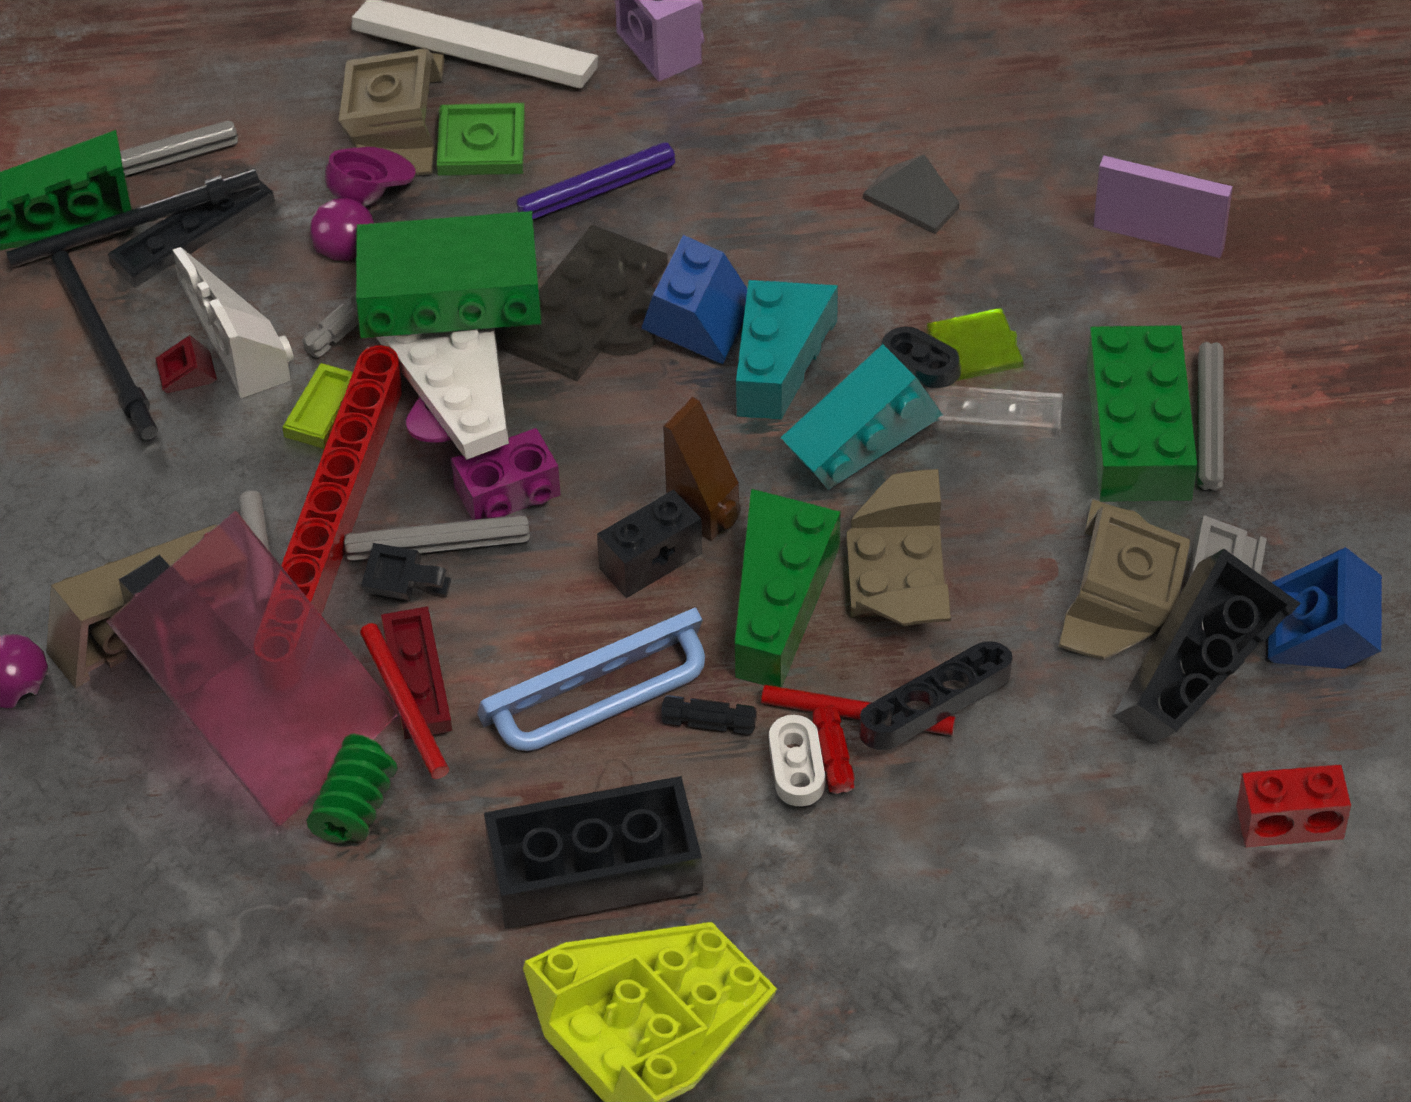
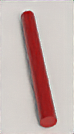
M366 624L361 628L360 635L431 778H443L448 774L449 767L377 624Z
M764 685L761 697L762 704L813 712L818 707L833 705L838 709L840 717L860 720L862 709L872 703L771 685ZM949 716L925 731L953 736L956 717Z

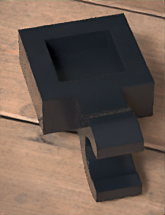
M373 543L361 587L365 593L410 601L413 588L420 589L434 596L447 597L452 579L445 577L447 571L445 568L433 565H420L422 557L418 550Z

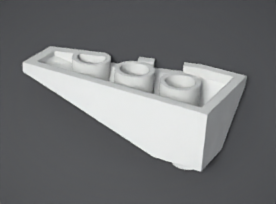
M183 248L173 249L178 280L240 398L291 381L288 362L294 360L286 336L278 337L270 320Z

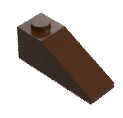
M691 397L663 425L666 493L674 489L700 516L702 536L712 541L724 528L729 529L732 527L740 515L739 482L701 402Z

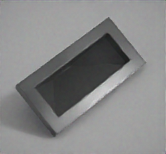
M925 155L887 167L863 193L864 200L933 234H936L959 209V201Z

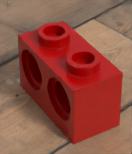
M1342 765L1242 773L1236 808L1245 848L1344 839L1351 802Z

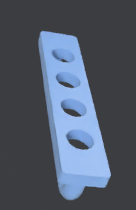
M692 608L480 701L477 715L483 727L495 724L502 739L512 748L527 752L540 749L681 687L697 678L705 664V653L697 636L703 620L697 608ZM680 643L686 654V661L683 665L533 731H521L512 717L516 713L674 644Z

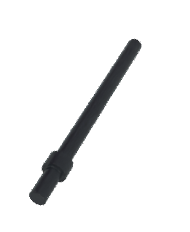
M256 169L222 179L220 175L205 180L204 186L6 251L11 267L14 268L55 254L58 251H64L208 202L216 205L228 201L229 195L261 185Z
M66 251L56 252L52 256V262L120 394L118 402L125 416L132 418L143 439L155 437L158 433V428L148 411L150 403L143 389L137 387L130 376L69 254Z

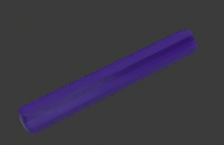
M662 142L521 196L516 200L518 212L532 211L533 220L672 167L675 164V153L669 143Z

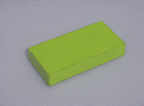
M320 363L282 426L284 437L325 449L353 372Z

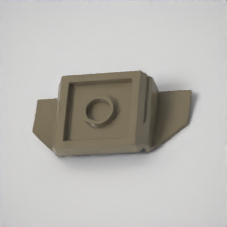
M425 48L346 61L339 122L351 143L356 148H383L403 156L415 167V176L432 174L435 146L426 127L425 118L429 83L442 81L445 54L440 52L430 53Z
M938 469L892 474L851 519V529L846 532L851 618L885 617L902 626L951 621L948 584L944 582L940 534L941 495Z
M1092 499L1084 534L1092 536L1081 588L1078 596L1065 614L1058 647L1105 660L1158 633L1179 598L1191 540L1149 524L1136 511L1119 508Z

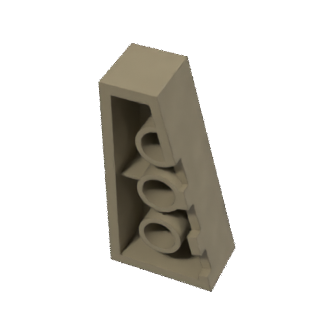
M217 524L196 532H190L177 539L158 546L149 547L139 553L114 562H108L98 568L51 584L46 653L75 689L90 681L88 672L102 664L107 663L110 668H113L127 659L125 651L135 646L119 579L157 555H161L211 610L242 593L246 558Z

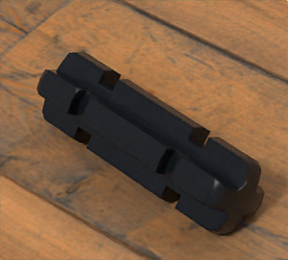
M672 695L665 696L663 700L661 719L665 724L681 726L682 721H687L688 727L727 731L728 727H733V732L752 734L756 727L757 710L754 706L737 704L736 708H730V703L696 698H691L689 703L684 702L685 697Z

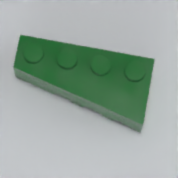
M116 130L0 172V250L21 247L132 210Z

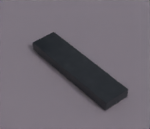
M260 180L261 185L229 195L228 201L216 205L208 202L172 214L109 252V263L136 288L175 264L173 249L181 247L191 254L275 202L273 191Z

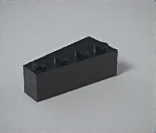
M1225 549L1202 560L1193 571L1113 717L1151 744L1176 733L1216 692V688L1229 675H1232L1245 662L1244 660L1259 644L1263 643L1275 631L1278 624L1285 617L1289 616L1301 603Z

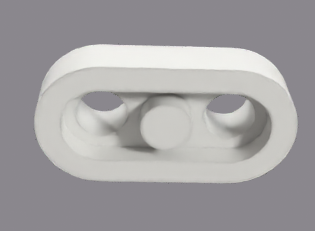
M800 715L783 716L772 724L769 731V751L775 789L780 799L785 803L793 806H808L820 799L825 788V772L818 731L815 724L806 717ZM798 744L800 747L789 748L787 745ZM795 784H805L806 786H805V787H796V786H794V785H795Z

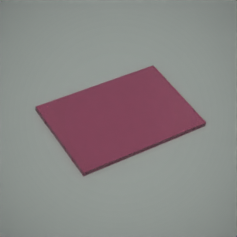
M237 511L228 515L210 532H206L199 542L140 593L134 594L131 601L106 621L276 827L281 826L303 804L308 803L309 799L322 787L327 779L328 771L332 764L335 763L334 758L342 748L341 743L345 736L354 733L375 740L376 736L399 715L396 706Z

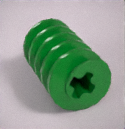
M352 733L343 739L341 743L342 748L334 758L335 763L332 764L328 771L327 779L320 789V795L313 804V811L310 812L306 819L307 827L313 835L331 843L366 840L370 833L368 825L373 824L377 817L375 809L381 807L384 801L383 794L387 793L391 786L389 778L394 777L398 770L397 763L391 756L385 753L380 744L364 735Z

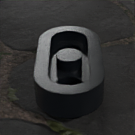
M907 326L895 328L885 334L881 341V345L883 344L925 387L945 388L955 383L961 375L958 352L953 347L917 328Z

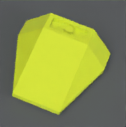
M712 922L565 942L526 960L523 966L544 1037L604 1102H667L693 1089L770 1002L777 991V988Z

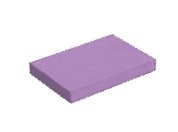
M1103 156L1099 165L1093 227L1220 258L1225 245L1233 186Z

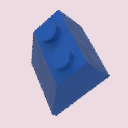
M683 235L652 296L641 329L724 364L744 320L747 287L724 252Z
M1347 547L1272 582L1301 603L1289 616L1285 617L1278 624L1275 631L1269 636L1268 659L1273 663L1344 669L1381 652L1382 575Z

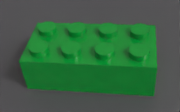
M1181 325L1090 327L1087 371L1099 501H1192L1197 471V458Z

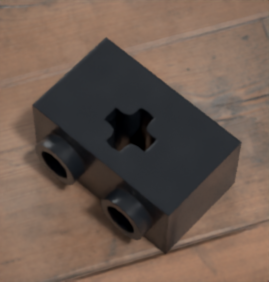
M673 489L597 533L599 569L626 598L630 597L703 554L702 522L700 516Z

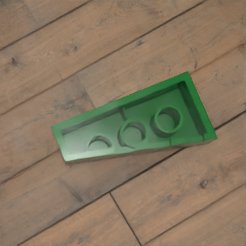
M751 489L735 636V678L760 685L783 686L840 548L841 511Z

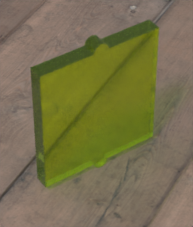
M1002 308L927 323V331L930 336L953 347L958 352L961 375L957 381L1021 368L1024 365V360L1016 344L1017 333L1011 331Z

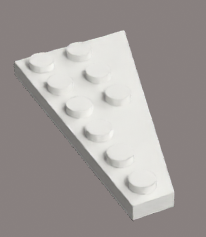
M494 328L376 337L381 345L391 347L396 351L399 357L400 371L466 460L509 444Z

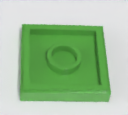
M524 103L440 105L437 151L438 176L523 174Z

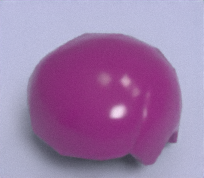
M338 198L319 206L311 219L310 237L315 251L334 261H351L357 258V225L372 224L374 219L364 205L353 199Z
M19 634L0 636V707L13 708L23 695L27 693L38 694L40 685H42L46 677L48 664L44 651L26 636Z

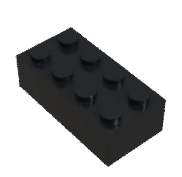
M682 776L484 812L488 851L505 929L703 892L702 856Z

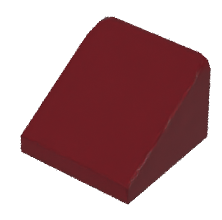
M191 335L155 358L162 389L167 394L209 385L217 381L209 349Z

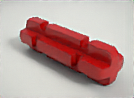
M833 705L818 707L813 711V723L818 731L824 771L827 773L828 789L833 794L848 793L854 789L855 777L852 765L849 764L850 756L844 731L840 726L839 711Z

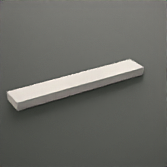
M367 0L352 16V30L424 49L427 48L428 50L580 89L589 80L598 66V55L381 0Z

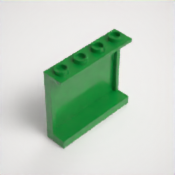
M532 211L357 225L356 301L360 337L374 338L541 324Z

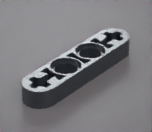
M986 641L978 643L870 703L862 709L860 714V740L872 749L889 750L1002 687L1009 681L1013 660L1011 651L1005 645L998 642ZM946 681H959L964 683L966 687L951 689L944 686L943 683ZM911 701H922L929 704L930 707L924 710H917L908 707L906 704Z

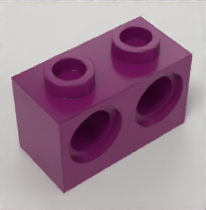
M537 428L509 437V444L466 460L463 454L451 458L454 487L472 520L505 517L530 506L546 503L550 499L561 495L559 466Z

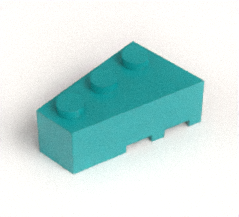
M748 281L736 376L737 417L782 420L804 381V374L812 359L816 360L821 351V344L828 331H832L837 323L838 285Z
M882 344L791 427L781 439L809 471L830 490L944 415L919 380Z

